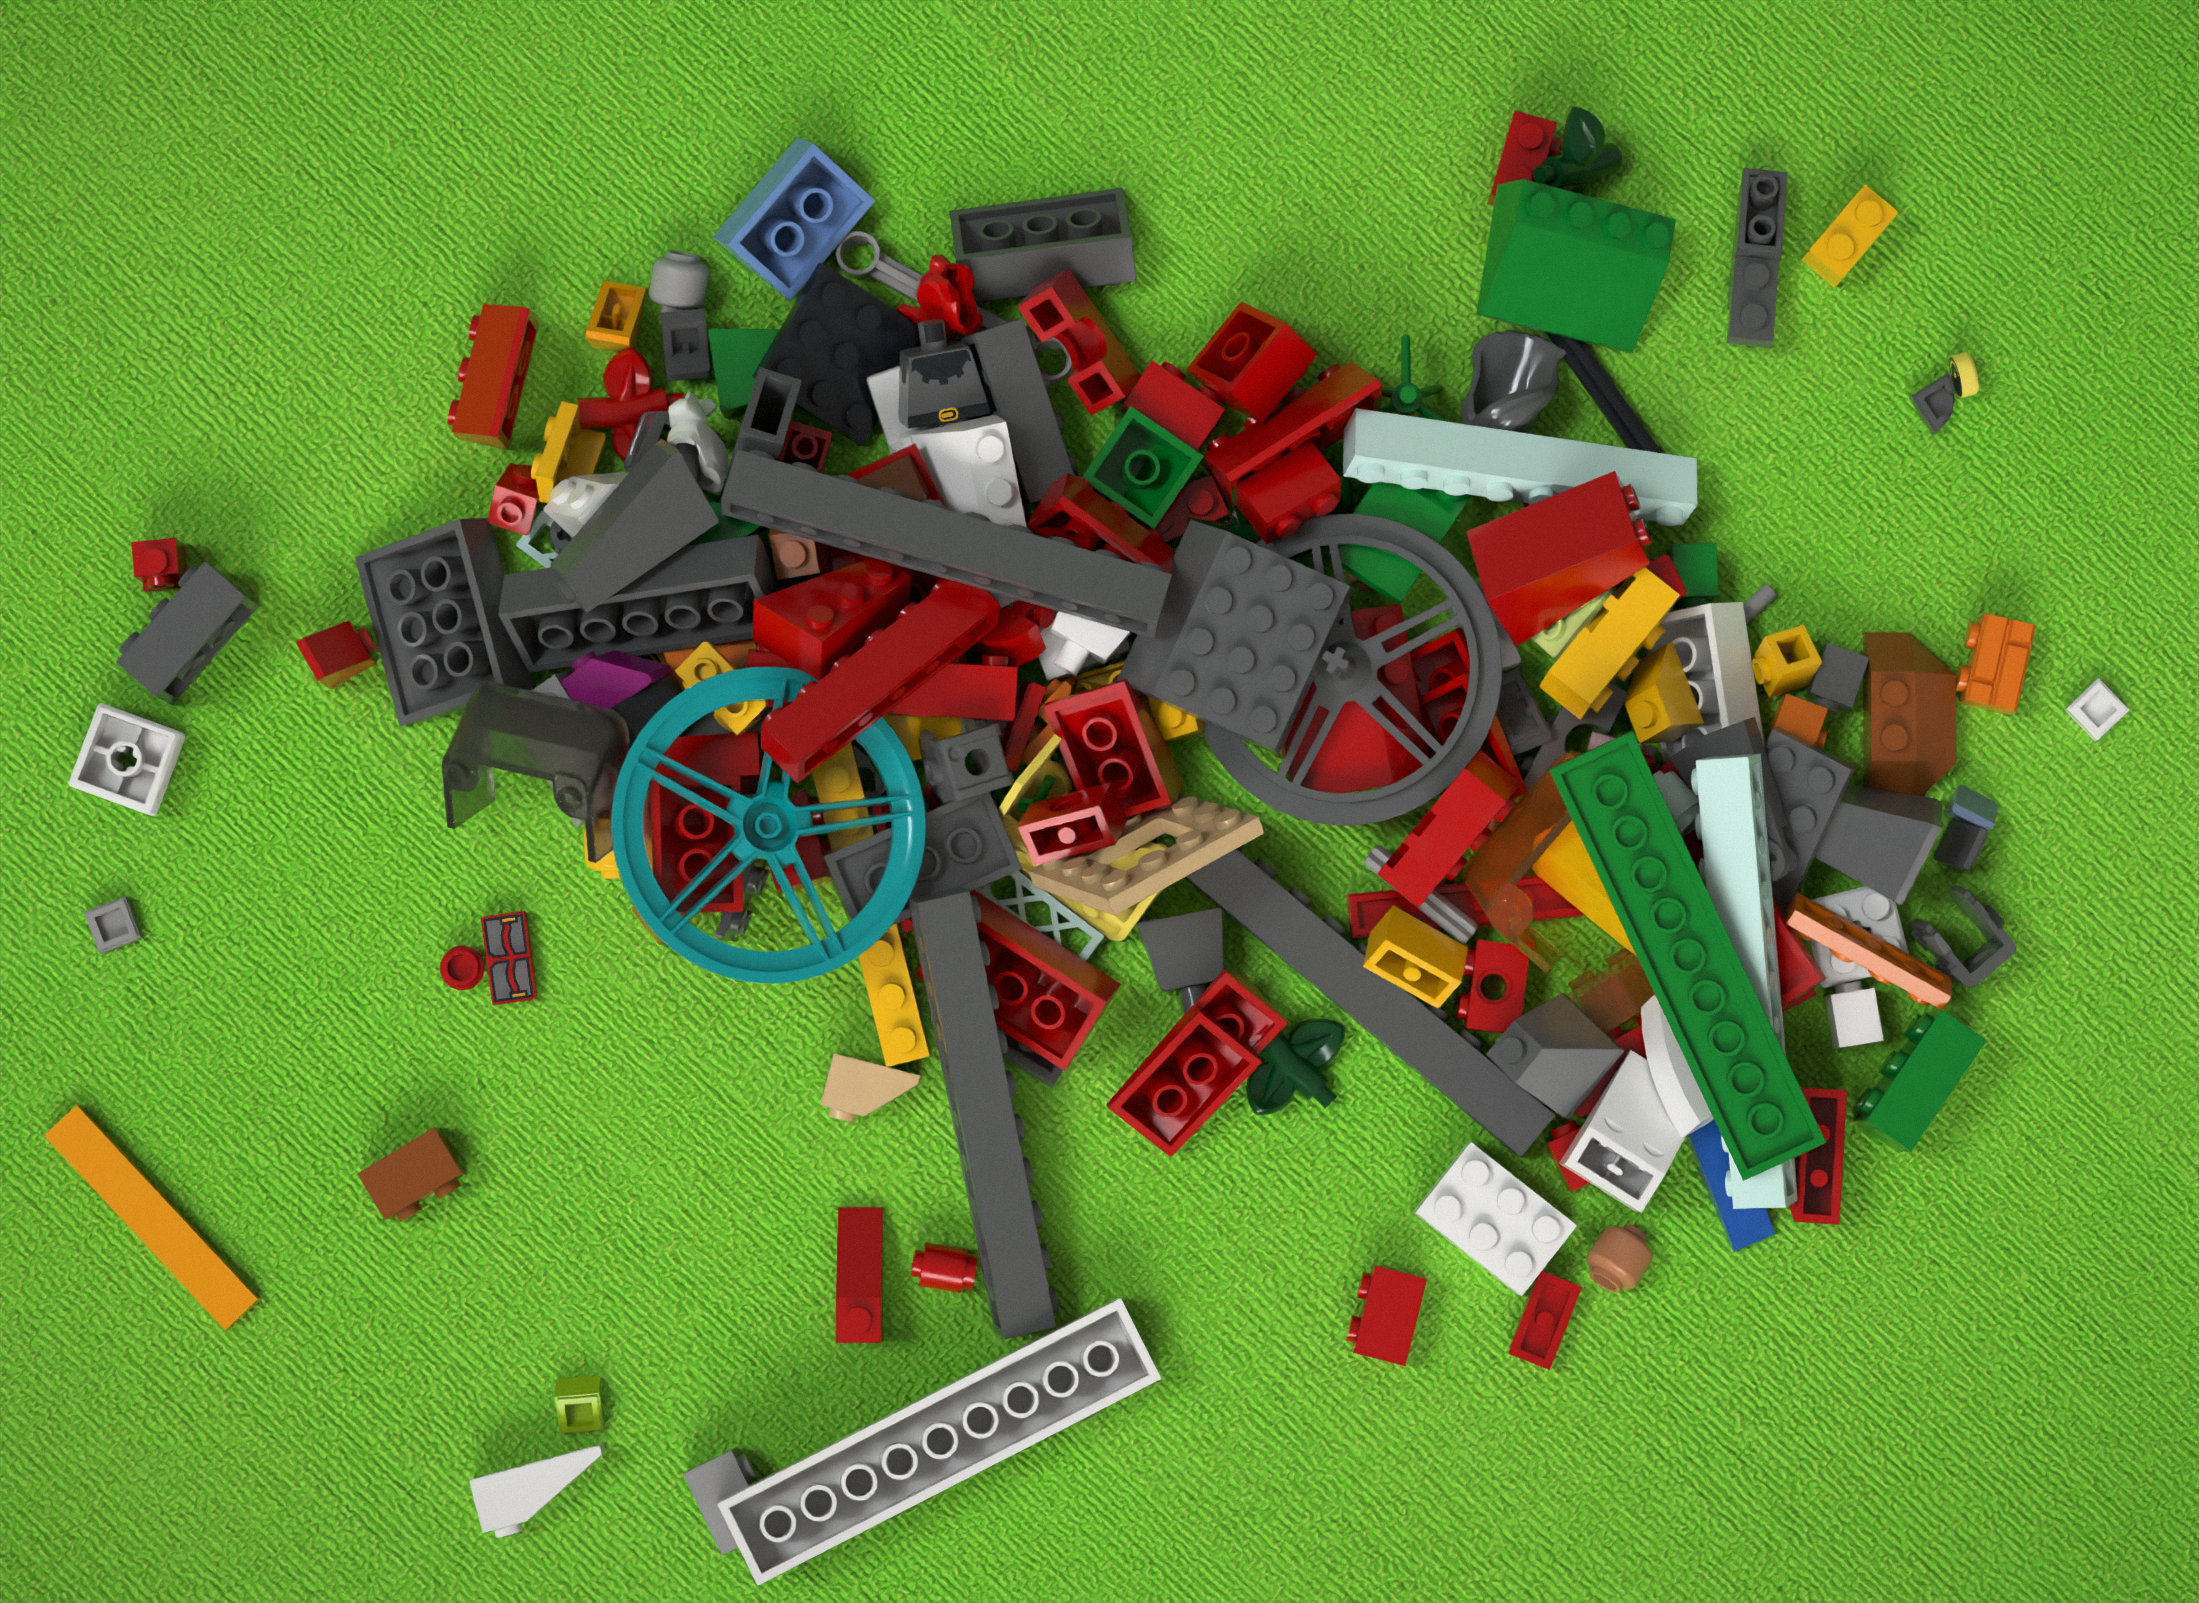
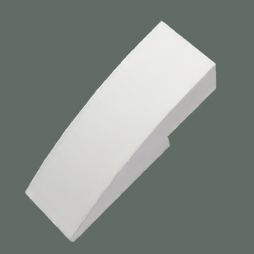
M1654 995L1641 1007L1642 1034L1647 1061L1665 1110L1681 1138H1684L1708 1124L1714 1118Z

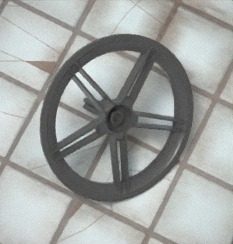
M1335 514L1314 517L1302 523L1300 528L1288 538H1277L1267 545L1261 539L1256 543L1257 545L1288 559L1312 550L1314 569L1324 574L1321 548L1329 546L1335 579L1342 583H1345L1338 545H1359L1390 552L1425 572L1439 585L1449 600L1364 641L1355 636L1348 604L1342 617L1343 624L1338 625L1313 681L1317 687L1316 692L1277 774L1264 765L1250 751L1241 738L1204 722L1206 730L1202 731L1213 753L1226 771L1257 799L1278 811L1313 823L1344 826L1371 824L1401 816L1426 804L1448 788L1480 750L1490 731L1498 707L1502 682V654L1499 635L1491 610L1475 580L1451 553L1433 539L1404 524L1381 517L1362 514ZM1452 607L1455 608L1458 615L1386 653L1381 642ZM1462 623L1470 658L1468 691L1459 720L1444 745L1441 746L1377 679V671L1387 663ZM1380 696L1436 752L1431 759L1372 705ZM1348 701L1357 702L1423 764L1421 768L1391 785L1366 792L1329 793L1300 786L1344 703ZM1318 706H1321L1330 712L1295 778L1290 782L1285 779V776Z

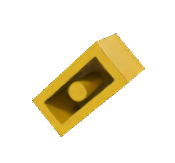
M1865 184L1808 250L1802 261L1835 288L1899 212Z
M1392 906L1370 932L1363 967L1430 1005L1439 1008L1462 982L1468 947L1401 909Z

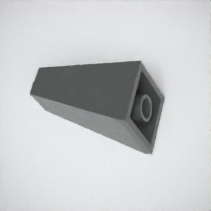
M1848 785L1815 858L1894 902L1903 905L1942 828V802L1930 797Z

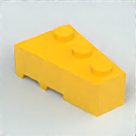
M1646 567L1629 576L1615 594L1608 597L1602 605L1603 608L1589 625L1581 630L1554 663L1539 687L1580 720L1590 708L1598 713L1614 693L1609 688L1610 684L1616 677L1624 682L1639 664L1640 660L1635 657L1637 652L1643 646L1650 651L1663 636L1666 629L1661 626V623L1680 594Z

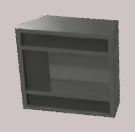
M1190 520L1173 557L1169 591L1155 637L1153 639L1137 635L1116 682L1127 678L1133 690L1279 755L1320 667L1323 654L1327 651L1349 604L1353 591L1345 583L1235 534Z

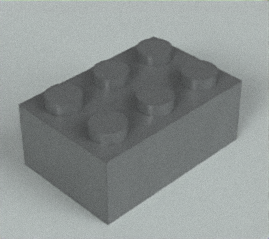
M206 561L200 567L196 564L184 573L178 582L181 589L171 600L164 598L154 607L149 615V619L152 620L151 623L141 634L136 631L124 641L119 649L122 655L116 661L117 664L155 697L171 705L175 703L259 607L253 599Z

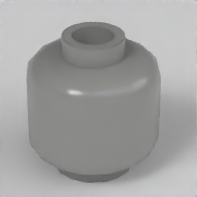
M667 250L665 257L657 258L654 261L649 286V297L653 302L662 305L661 313L698 309L704 305L709 270L706 265L700 263L701 256L682 251Z

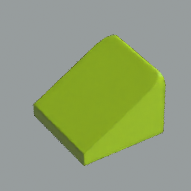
M600 1376L557 1379L555 1403L560 1434L603 1431L605 1426Z

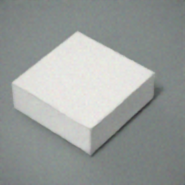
M2099 678L2064 709L2094 741L2099 740L2129 711Z

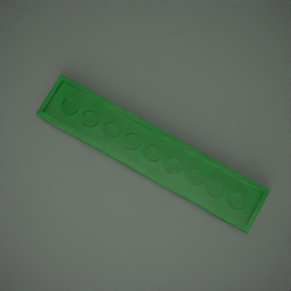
M1632 731L1548 769L1742 1180L1745 1181L1825 1144L1826 1141Z

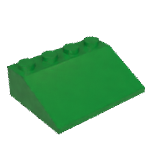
M1526 179L1498 184L1476 315L1631 353L1634 351L1669 264L1676 219Z

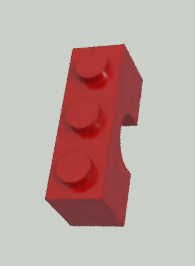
M1069 268L1035 286L1017 306L1042 343L1054 337L1064 345L1070 355L1073 367L1067 381L1091 416L1126 397L1140 379V373Z

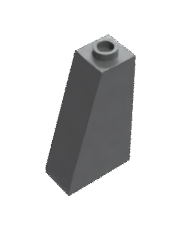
M663 439L656 442L550 564L558 577V580L553 582L554 587L566 604L569 605L574 602L588 613L719 523L717 516L678 449Z

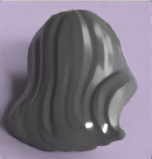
M1516 330L1494 332L1482 337L1475 344L1471 355L1473 378L1470 389L1461 404L1460 414L1462 423L1529 434L1538 419L1540 410L1553 401L1558 391L1557 364L1558 360L1566 355V351L1548 342L1541 336Z

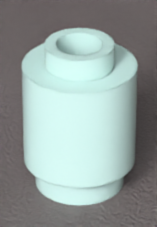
M1658 771L1653 774V777L1681 836L1684 837L1695 829V818L1697 813H1700L1699 798L1674 771L1666 774Z

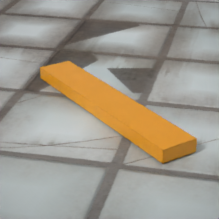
M80 1105L72 1108L44 1135L224 1330H228L260 1300L252 1289Z

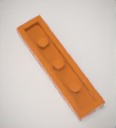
M1796 892L1789 903L1786 924L1792 927L1800 938L1807 941H1813L1814 939L1827 946L1830 952L1838 959L1847 963L1854 961L1865 967L1876 980L1884 984L1892 982L1901 987L1919 1004L1925 1006L1931 1004L1943 1010L1951 998L1952 978L1798 892Z

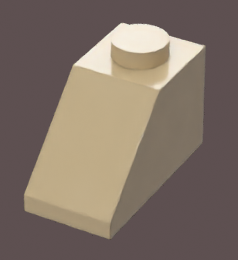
M834 1053L820 1105L830 1108L829 1117L854 1123L856 1115L866 1117L919 1086L922 1076Z

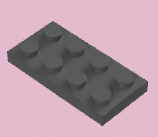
M1777 726L1772 729L1764 748L1788 826L1782 829L1791 854V865L1785 876L1771 883L1773 899L1787 918L1788 905L1796 892H1799L1856 766ZM1773 852L1769 853L1771 872L1773 871L1771 868V863L1776 861V857L1773 854Z
M990 792L960 801H952L925 813L926 833L923 859L916 884L909 898L957 887L972 891L1022 869ZM891 828L821 857L849 922L870 899L882 877L889 855ZM908 901L892 925L911 917Z

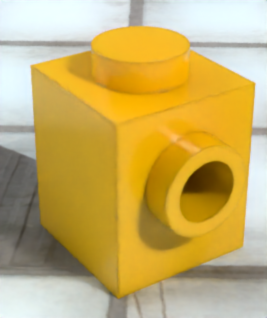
M1804 625L1765 636L1752 658L1754 678L1759 684H1763L1769 698L1809 686L1822 664V660Z

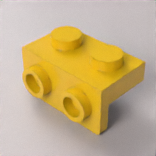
M561 401L556 417L550 416L547 421L544 433V441L547 443L543 454L537 453L535 455L531 469V478L536 479L539 502L547 504L551 500L549 498L551 491L561 481L569 479L570 476L595 474L606 444V435L604 433L581 429L579 405Z
M705 641L698 646L675 672L684 680L682 684L687 689L712 676L737 669L711 642ZM753 700L735 703L715 710L713 716L727 731L740 735L751 731L762 719L759 714L768 706V701Z

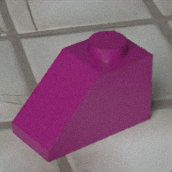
M612 650L600 656H596L594 651H591L571 664L574 672L564 678L561 683L589 725L619 702L632 697L648 685L674 672L667 664Z

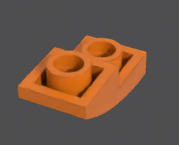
M1070 675L1063 683L1055 678L1047 686L1042 699L1044 703L1039 708L1037 714L1048 725L1045 727L1038 722L1032 728L1026 744L1027 747L1021 758L1027 765L1033 761L1054 736L1044 704L1074 695L1078 680L1073 675Z

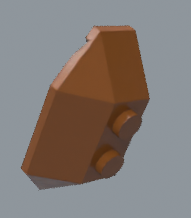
M1864 632L1863 655L1870 658L1863 675V787L1922 796L1956 764V675L1908 632Z

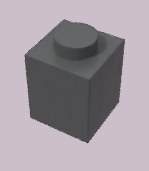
M1826 643L1821 647L1819 653L1822 664L1807 687L1804 697L1814 700V704L1827 708V713L1838 715L1839 709L1847 711L1852 708L1870 657L1831 643Z

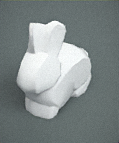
M688 392L684 399H678L669 406L668 413L671 430L668 434L667 442L680 451L700 488L710 493H718L724 487L729 458L725 444L707 425V417L716 411V405L712 400H700L692 392Z

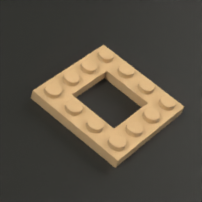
M1179 793L1172 804L1126 817L1127 822L1116 845L1046 862L1030 869L1028 872L1034 887L1115 916L1264 834V830L1257 816ZM1164 833L1178 837L1176 839L1177 844L1164 851L1157 850L1145 854L1139 859L1138 865L1127 871L1107 865Z

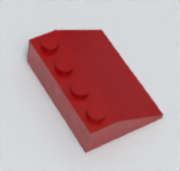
M1352 361L1343 367L1336 363L1318 375L1317 379L1319 382L1306 391L1303 387H1298L1285 395L1281 400L1282 406L1269 415L1263 423L1250 417L1244 422L1243 426L1245 429L1232 438L1228 434H1224L1212 441L1206 447L1208 453L1203 455V463L1209 474H1212L1215 483L1232 508L1236 506L1237 484L1309 441H1312L1319 452L1328 448L1344 437V428L1356 408L1372 411L1379 410L1382 385L1379 380Z
M1401 604L1350 611L1355 636L1363 641L1404 622ZM1406 630L1381 642L1386 653L1408 642ZM1409 651L1380 667L1377 671V679L1423 726ZM1314 681L1281 749L1283 760L1316 692L1317 687ZM1380 696L1372 705L1429 758L1426 742ZM1348 701L1344 703L1300 786L1329 793L1366 792L1391 785L1421 768L1423 764L1357 702ZM1318 706L1286 774L1288 781L1292 782L1327 718L1329 710Z

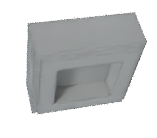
M126 896L84 912L99 954L110 952L143 939L131 903Z

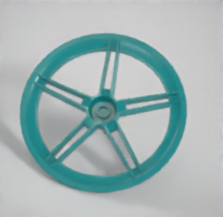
M751 667L732 670L705 679L678 694L667 702L638 734L622 764L613 796L611 835L615 861L623 886L641 918L657 937L689 962L709 972L745 982L787 983L801 981L837 969L861 955L890 928L903 910L916 884L925 847L926 819L920 782L904 745L883 717L855 739L874 762L882 778L887 796L794 806L788 799L790 776L782 769L781 782L768 780L772 758L765 751L757 792L751 797H745L663 755L672 742L688 726L717 709L739 702L774 700L773 711L778 707H782L783 701L792 703L799 691L811 681L819 682L797 669ZM660 763L729 798L730 801L726 809L723 810L656 772L657 764ZM651 779L733 825L735 833L734 837L671 902L667 900L652 873L644 844L643 810ZM887 804L890 806V813L813 826L811 813ZM891 822L889 855L884 872L875 891L859 913L835 932L795 847L796 841L799 837ZM732 853L740 862L681 916L676 910L679 905ZM755 859H765L811 945L779 952L746 950L722 943L704 934L691 925L689 921ZM793 864L827 936L821 941L782 868Z

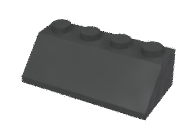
M1123 188L949 211L956 263L967 265L972 271L974 286L971 290L976 303H987L994 299L1017 296L1026 297L1035 286L1066 268L1070 269L1082 288L1098 285L1114 286L1136 280L1132 237Z

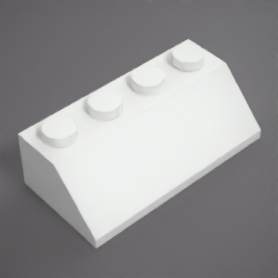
M990 415L910 433L911 443H916L948 510L964 515L967 512L979 513L988 517L992 523L1006 527L1013 524L1027 527L1005 420L997 415Z
M1743 602L1709 603L1669 612L1661 623V626L1666 629L1665 633L1650 651L1646 648V655L1667 643L1674 644L1684 672H1694L1687 680L1704 724L1673 742L1660 743L1663 765L1670 760L1671 756L1702 736L1752 717L1756 719L1764 745ZM1693 652L1692 661L1689 663V655Z

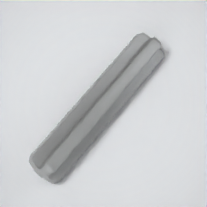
M1377 845L1366 857L1364 863L1377 874L1392 854L1382 846ZM1435 889L1418 908L1460 943L1467 942L1477 930L1478 926L1475 921Z

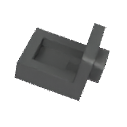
M704 309L660 313L667 380L677 381L710 377Z

